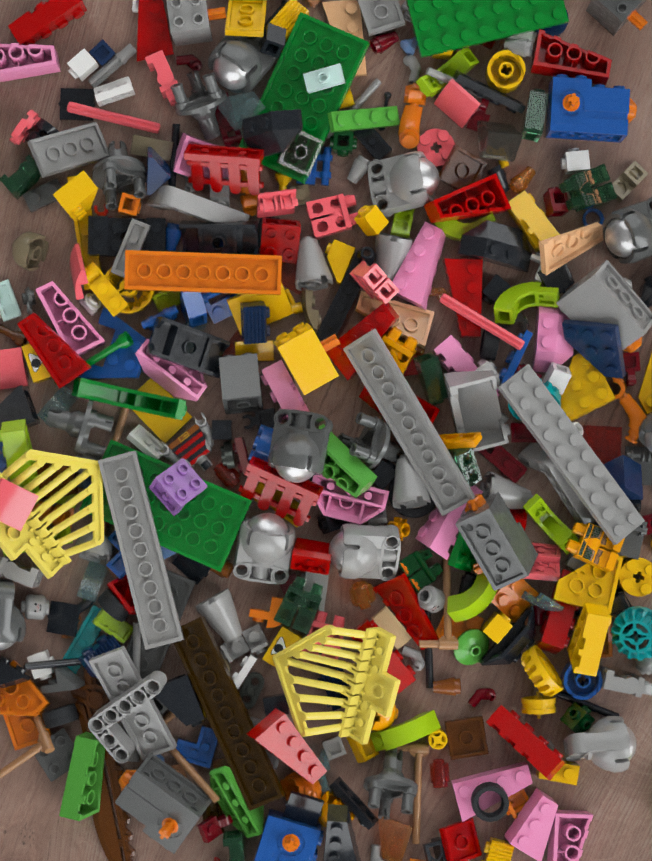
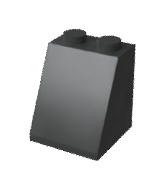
M248 352L237 356L225 355L219 357L222 401L225 414L263 410L257 353Z

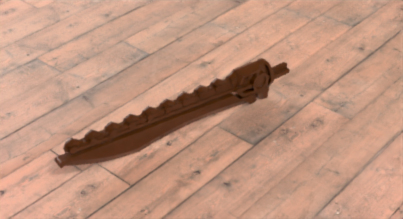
M83 667L85 686L70 690V692L77 699L75 705L79 714L82 732L92 733L88 728L89 720L98 709L106 705L110 700L101 683L97 682L95 677H91ZM105 749V760L121 838H119L105 765L103 768L100 811L93 814V821L108 861H124L122 846L126 861H132L131 858L135 856L136 850L129 844V841L133 838V833L126 826L130 824L131 817L115 803L122 792L118 780L119 776L123 773V768Z

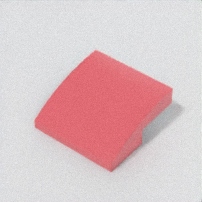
M453 78L434 102L440 110L461 128L468 123L471 116L481 105Z
M78 243L74 245L70 256V272L76 300L84 299L81 285L88 284Z
M22 347L0 350V390L17 388L20 385L24 387L29 386Z
M1 477L0 522L21 531L39 496Z
M532 543L538 556L529 576L523 579L557 582L560 579V548L554 544Z

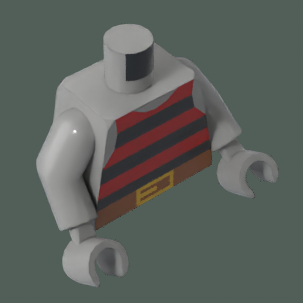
M201 412V420H197L194 416L196 424L168 446L165 442L161 441L164 448L162 450L155 448L156 451L173 464L183 458L191 467L198 463L203 471L209 469L213 464L207 455L212 452L211 448L214 445V440H212V429L206 421L204 413Z

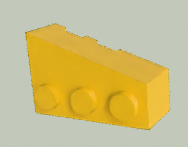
M83 170L56 191L53 196L76 222L88 216L87 212L91 209L98 188Z
M524 190L509 201L512 209L508 210V213L519 229L523 231L524 236L537 253L540 251L539 241L560 234L547 219L543 210L539 209L535 204L534 197L530 193L527 194Z
M584 603L567 649L574 673L595 677L597 675L608 626L611 624V615H609L607 606Z

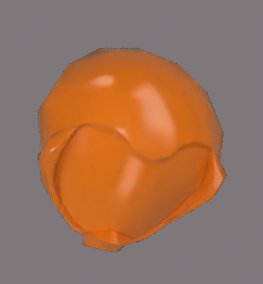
M296 772L281 779L280 784L284 790L286 801H288L291 791L321 799L322 789L319 780L311 784Z

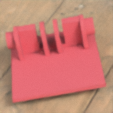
M296 189L259 193L257 218L294 214L295 206H298Z

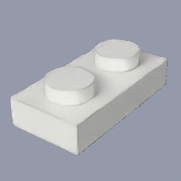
M140 424L127 436V439L144 454L158 460L163 456L155 448L162 450L164 445Z
M253 654L249 657L245 656L240 663L242 669L239 673L235 672L232 679L237 690L256 662L257 656Z

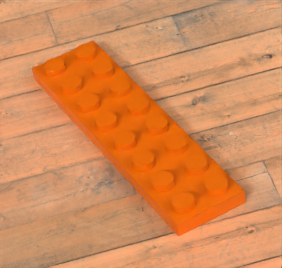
M125 250L124 290L281 295L282 256Z

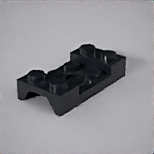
M88 216L87 256L116 257L123 242L121 235L127 232L132 218ZM135 219L151 226L141 251H165L166 219Z
M182 220L179 224V229L182 232V252L259 255L258 221L203 223L201 221ZM215 238L223 240L224 244L222 247L214 244Z
M157 317L146 354L193 369L213 378H220L219 357L223 356L224 351L230 346L231 342L171 319ZM189 342L194 346L191 353L186 351V345Z

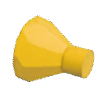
M279 172L275 173V178L279 184V191L286 189L292 178Z

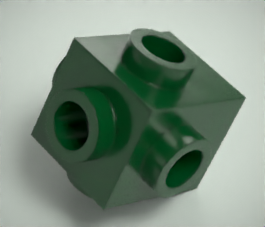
M353 131L334 132V136H330V148H333V153H337L339 157H348V154H352L353 149L357 148V138H353ZM345 141L347 146H340V142Z
M574 702L568 707L560 720L575 733H585L591 727L595 718L590 715L592 711L584 704L580 707Z

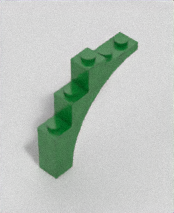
M81 377L75 379L71 396L171 419L182 420L187 411L185 400L141 392Z

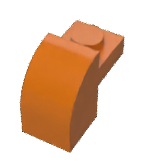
M272 596L270 611L250 608L249 617H253L252 620L256 622H264V619L268 620L266 628L277 627L286 620L289 614V608L282 607V602L290 605L291 602L284 600V598Z

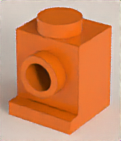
M122 192L118 207L119 214L135 218L141 209V199Z

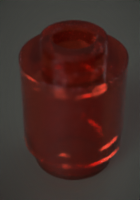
M220 462L213 469L216 472L217 478L226 488L229 486L234 488L241 482L239 479L241 475L235 468L228 469L227 466H223V463Z
M434 759L433 763L429 764L433 788L448 787V782H450L449 763L445 762V759Z

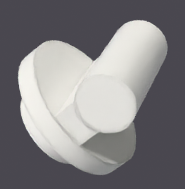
M87 293L84 299L79 301L91 316L101 307V301L92 293Z

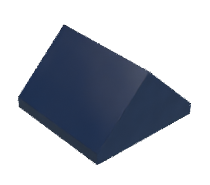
M152 147L147 148V195H152L171 178L170 166Z
M621 455L603 464L629 500H643L642 471L639 463L625 455Z

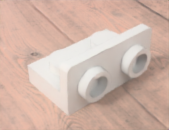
M128 76L93 89L99 107L135 95Z

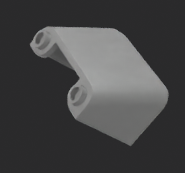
M493 370L443 374L456 433L481 432L482 440L475 448H461L463 454L509 443L510 429L508 424H504L496 391L498 389L497 385H500L498 373L494 374Z

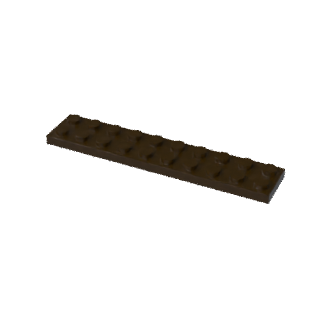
M201 616L182 625L181 629L184 640L174 642V646L249 810L251 811L284 797V790L265 749L247 735L254 728L253 722L205 617Z

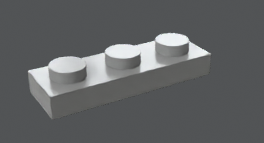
M132 218L111 268V273L123 278L125 277V250L141 251L150 230V225Z

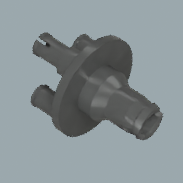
M194 70L193 74L192 71L187 73L192 87L190 97H186L182 83H177L170 87L176 100L175 111L177 115H191L198 121L204 139L211 140L220 136L215 113L217 105L226 100L227 94L225 90L218 87L214 73L202 76L205 87L202 84L199 71Z
M120 140V149H115V141H112L108 147V157L99 161L92 170L93 182L103 190L106 202L105 207L109 210H114L118 207V193L134 190L136 198L146 197L145 183L147 182L144 164L138 159L128 156L125 142Z
M93 400L88 401L85 412L78 410L68 412L50 407L45 424L65 430L71 437L77 438L74 452L103 457L106 446L89 442L88 437L91 428L94 427L111 432L114 423L113 416L104 415L92 409Z
M359 412L355 419L357 424L365 426L359 438H353L344 433L338 436V439L350 449V455L358 457L370 470L382 458L396 463V460L399 459L397 453L405 454L400 444L390 441V427L385 419L377 416L372 417L363 412Z
M397 748L385 750L383 770L379 775L365 778L363 787L369 792L367 806L373 809L379 808L377 818L382 819L384 817L383 820H389L391 803H393L395 798H402L401 813L413 814L414 797H416L418 792V785L414 781L405 778L402 773L403 751L400 750L397 753Z

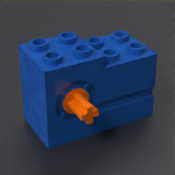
M565 74L556 75V77L552 78L548 87L545 138L621 143L628 135V124L636 117L637 105L630 98V89H625L624 86L606 88V85L596 84L592 87V79H587V76L579 75L575 76V78H568V75Z
M269 809L254 861H316L318 855L316 847L317 845L321 846L324 836L321 824L316 823L314 827L283 817V812Z

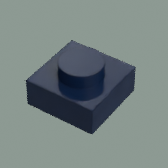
M103 39L89 51V54L102 67L116 54Z

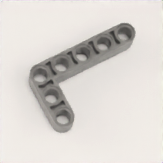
M162 185L152 195H149L146 204L160 210H175L208 223H237L238 221H249L250 215L169 185Z
M531 442L518 454L520 461L525 466L545 473L576 522L594 525L597 523L538 443Z
M161 671L152 672L98 709L88 722L90 731L118 763H126L135 751V744L117 722L161 692L167 683V677Z

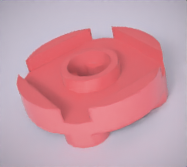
M31 109L27 113L29 115L27 120L22 118L12 132V137L9 140L15 145L24 143L29 135L28 131L32 127L35 128V125L41 119L34 110Z
M434 128L427 130L420 136L417 151L423 152L426 158L438 168L444 166L455 143L448 131ZM434 143L441 146L438 153H435L430 148L433 147Z

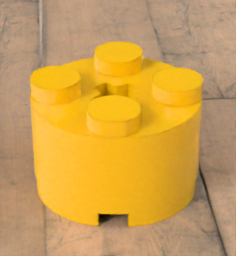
M503 50L497 52L488 62L485 71L487 84L502 93H510L516 90L524 78L526 71L525 63L519 55L512 53V51ZM505 69L506 72L509 71L508 75L502 73V70Z
M628 558L623 561L618 579L619 587L625 593L636 597L650 594L652 592V563L644 558H638V560ZM638 573L640 579L636 580L633 578V575Z

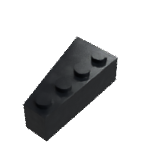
M328 804L323 861H361L348 805Z

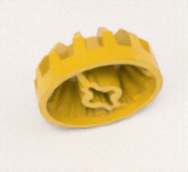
M110 268L105 274L106 278L116 290L119 281L122 279L117 291L122 297H133L135 302H127L129 306L120 313L131 315L145 310L148 304L152 302L155 291H143L141 297L137 299L138 290H132L130 293L125 291L124 278L111 273Z
M537 645L523 652L521 664L524 666V671L527 672L528 678L532 680L534 686L538 688L543 696L552 697L564 690L559 674L545 653Z

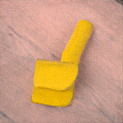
M286 289L285 292L293 313H302L301 302L295 303L289 289Z

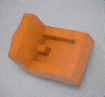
M524 789L508 797L509 807L506 813L507 816L511 814L514 819L518 818L516 813L520 812L529 800Z

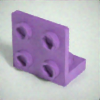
M182 458L158 475L149 488L171 514L175 516L182 510L185 504L203 492L207 485L185 459Z

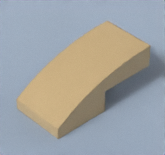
M387 606L372 617L378 627L396 636L394 646L397 650L412 639Z

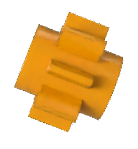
M394 517V521L388 522L387 525L392 524L398 527L400 541H403V537L409 535L410 525L407 523V519Z

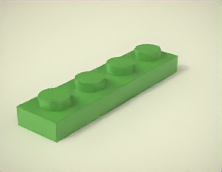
M397 106L328 113L331 132L394 127L400 123Z

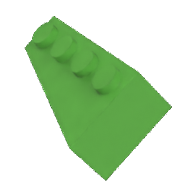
M320 425L319 429H323L325 425ZM330 432L322 476L327 479H333L336 481L337 486L357 498L370 489L377 476L358 457L350 455V449Z

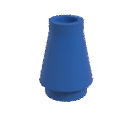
M167 223L166 250L176 251L182 236L179 224Z

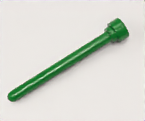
M125 331L118 335L116 342L85 361L92 366L119 348L127 349L134 344L133 339Z

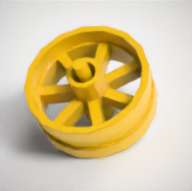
M536 691V695L521 698V713L534 714L537 715V719H541V715L556 713V697L540 695L539 691Z

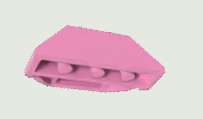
M537 306L533 370L535 372L546 373L551 362L562 365L573 355L574 348L565 340L562 326L565 319H570L561 312L559 307Z
M146 339L135 353L143 372L174 397L197 401L208 387L203 374L146 354L150 340Z
M322 474L313 475L312 482L324 487L317 502L323 516L362 525L385 510L389 491L370 487V489L355 498L337 486L336 481L333 479H327Z

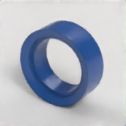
M596 208L588 209L582 216L584 226L588 225L586 215L590 212H594L599 216L600 224H603L604 221L602 212Z

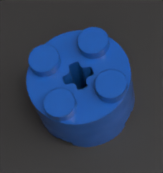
M260 425L257 434L259 436H256L252 448L255 450H251L248 458L249 461L254 456L268 462L273 428Z
M568 662L561 673L564 690L576 699H590L602 687L603 678L599 669L596 677L573 672L571 662ZM582 675L586 679L580 684L577 679Z

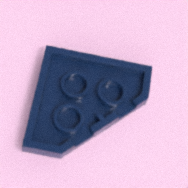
M567 319L563 321L562 326L565 340L605 377L622 379L625 377L626 371L618 324Z

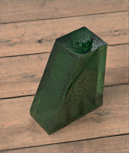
M542 89L530 90L528 94L519 139L538 142L543 134L549 94L545 93Z
M428 352L414 357L413 361L426 401L430 404L433 403V405L444 402V399L448 398L438 356Z

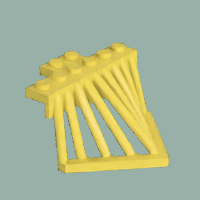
M30 449L0 473V479L2 477L7 480L9 476L27 461H36L11 481L19 485L43 467L45 463H51L50 467L23 487L28 491H32L62 466H69V468L35 493L39 496L36 502L80 468L86 469L31 511L21 531L0 522V548L7 557L13 561L25 551L46 578L49 579L63 565L72 561L69 556L94 548L104 542L103 479L97 460ZM91 476V484L86 489L39 521L38 518L49 507ZM92 494V503L51 529H46L56 518ZM92 513V522L60 539L55 540L53 538L62 530ZM93 531L92 540L66 550L61 548L63 545Z
M325 625L273 655V661L295 728L302 737L339 731L338 736L341 738L349 736L362 745L368 744L376 712L384 717H391L401 681L387 673L396 639L395 635L381 627L366 628V631ZM329 635H341V636L362 638L363 642L352 641V640H345V639H339V638H333V637H327V636H329ZM324 644H327V645H333V646H340V647H346V648L357 649L360 653L352 652V651H347V650H342V649L333 648V647H328V646H323V645H324ZM309 652H318V653H323V654H328V655H333V656L348 658V659H352V660H353L354 662H356L357 664L351 663V662L342 661V660H338V659H334V658H330V657H326V656H322V655H317V654H313V653H309ZM296 659H305L321 664L346 669L353 674L341 672L338 670L326 668L323 666L311 664ZM287 666L337 678L350 686L294 676L289 673ZM293 684L339 692L348 697V699L298 694ZM299 702L337 705L345 708V711L304 712ZM341 719L342 723L308 728L305 720Z

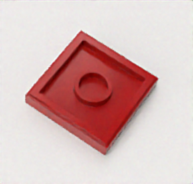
M473 817L439 829L447 861H469L482 855Z

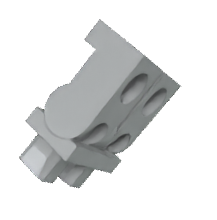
M7 556L0 557V577H6L30 588L39 587L44 574L37 566L28 568L21 561H11Z
M600 666L603 678L601 688L632 694L640 698L642 694L652 695V683L645 681V678L636 674H632V676L628 674L616 675L614 670Z

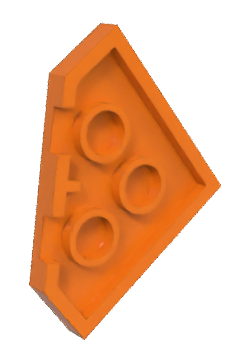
M16 660L10 663L14 667L20 666ZM31 679L6 688L0 687V715L36 717L50 705V702Z

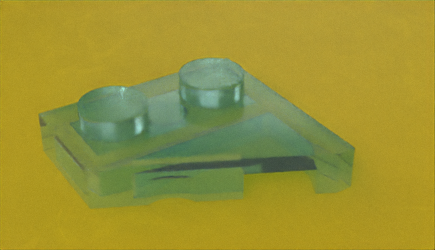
M254 91L228 96L224 102L217 105L235 131L242 127L243 119L256 116L266 108Z

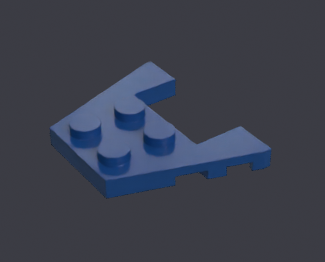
M103 307L98 324L115 329L111 344L116 342L118 335L125 331L130 334L134 344L127 349L119 348L106 356L103 367L93 364L92 368L84 372L80 377L85 379L139 378L142 367L135 353L147 338L119 317H113L108 309Z

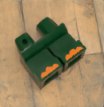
M428 547L420 551L415 550L399 560V566L406 573L417 593L425 586L437 580L435 577L443 571L438 562L430 567L425 563L426 560L433 556Z

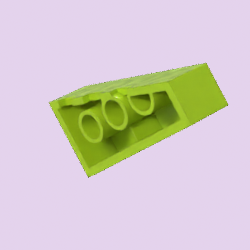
M25 419L2 422L0 442H3L2 452L4 458H6L7 468L26 451L33 450ZM29 460L9 476L10 482L36 461ZM37 471L18 486L23 488L38 476ZM39 485L30 492L34 494L38 492Z

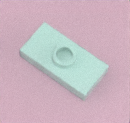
M340 63L303 74L307 93L309 94L345 84Z
M9 279L0 282V313L3 322L22 316Z

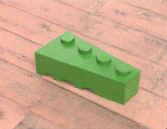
M85 732L76 736L59 814L61 817L81 821L100 811L105 748L93 733Z

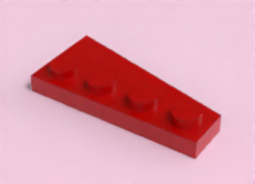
M139 0L137 62L143 61L145 57L163 50L165 56L173 55L174 51L163 0Z
M36 313L30 314L17 323L59 389L92 368Z
M402 573L372 588L375 593L378 592L383 598L382 602L387 607L389 606L396 614L395 617L398 621L404 624L407 628L406 631L418 646L419 640L439 639L425 610L420 607L418 597L406 573Z

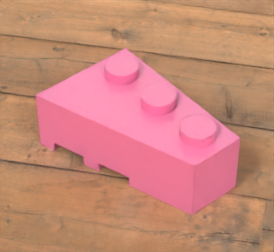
M536 788L518 814V818L514 820L505 833V838L511 845L537 861H542L558 804L552 797Z

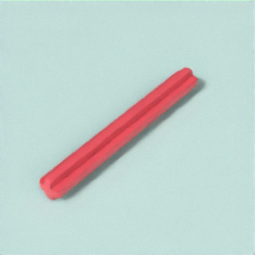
M69 102L67 105V111L70 113L156 134L160 131V124L75 102Z
M443 294L441 296L440 303L518 350H521L525 342L504 328L449 295Z

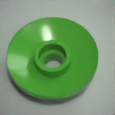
M470 629L463 632L457 638L459 642L458 650H453L458 662L463 665H473L479 662L487 653L489 640L483 631Z

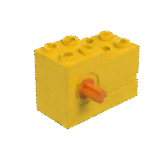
M302 322L296 325L292 332L288 334L284 332L276 337L274 345L304 395L339 376L326 354L328 350L340 344L335 334L320 342L313 328L308 323L304 324Z

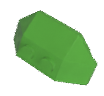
M223 766L211 770L210 787L220 797L218 803L226 816L231 815L233 820L231 824L243 832L247 838L261 835L263 833L264 805L251 811L249 810L230 767Z

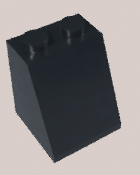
M18 386L0 403V430L2 422L25 419L27 428L40 424L27 387Z
M187 673L167 680L161 692L155 696L186 726H198L203 723L206 717Z

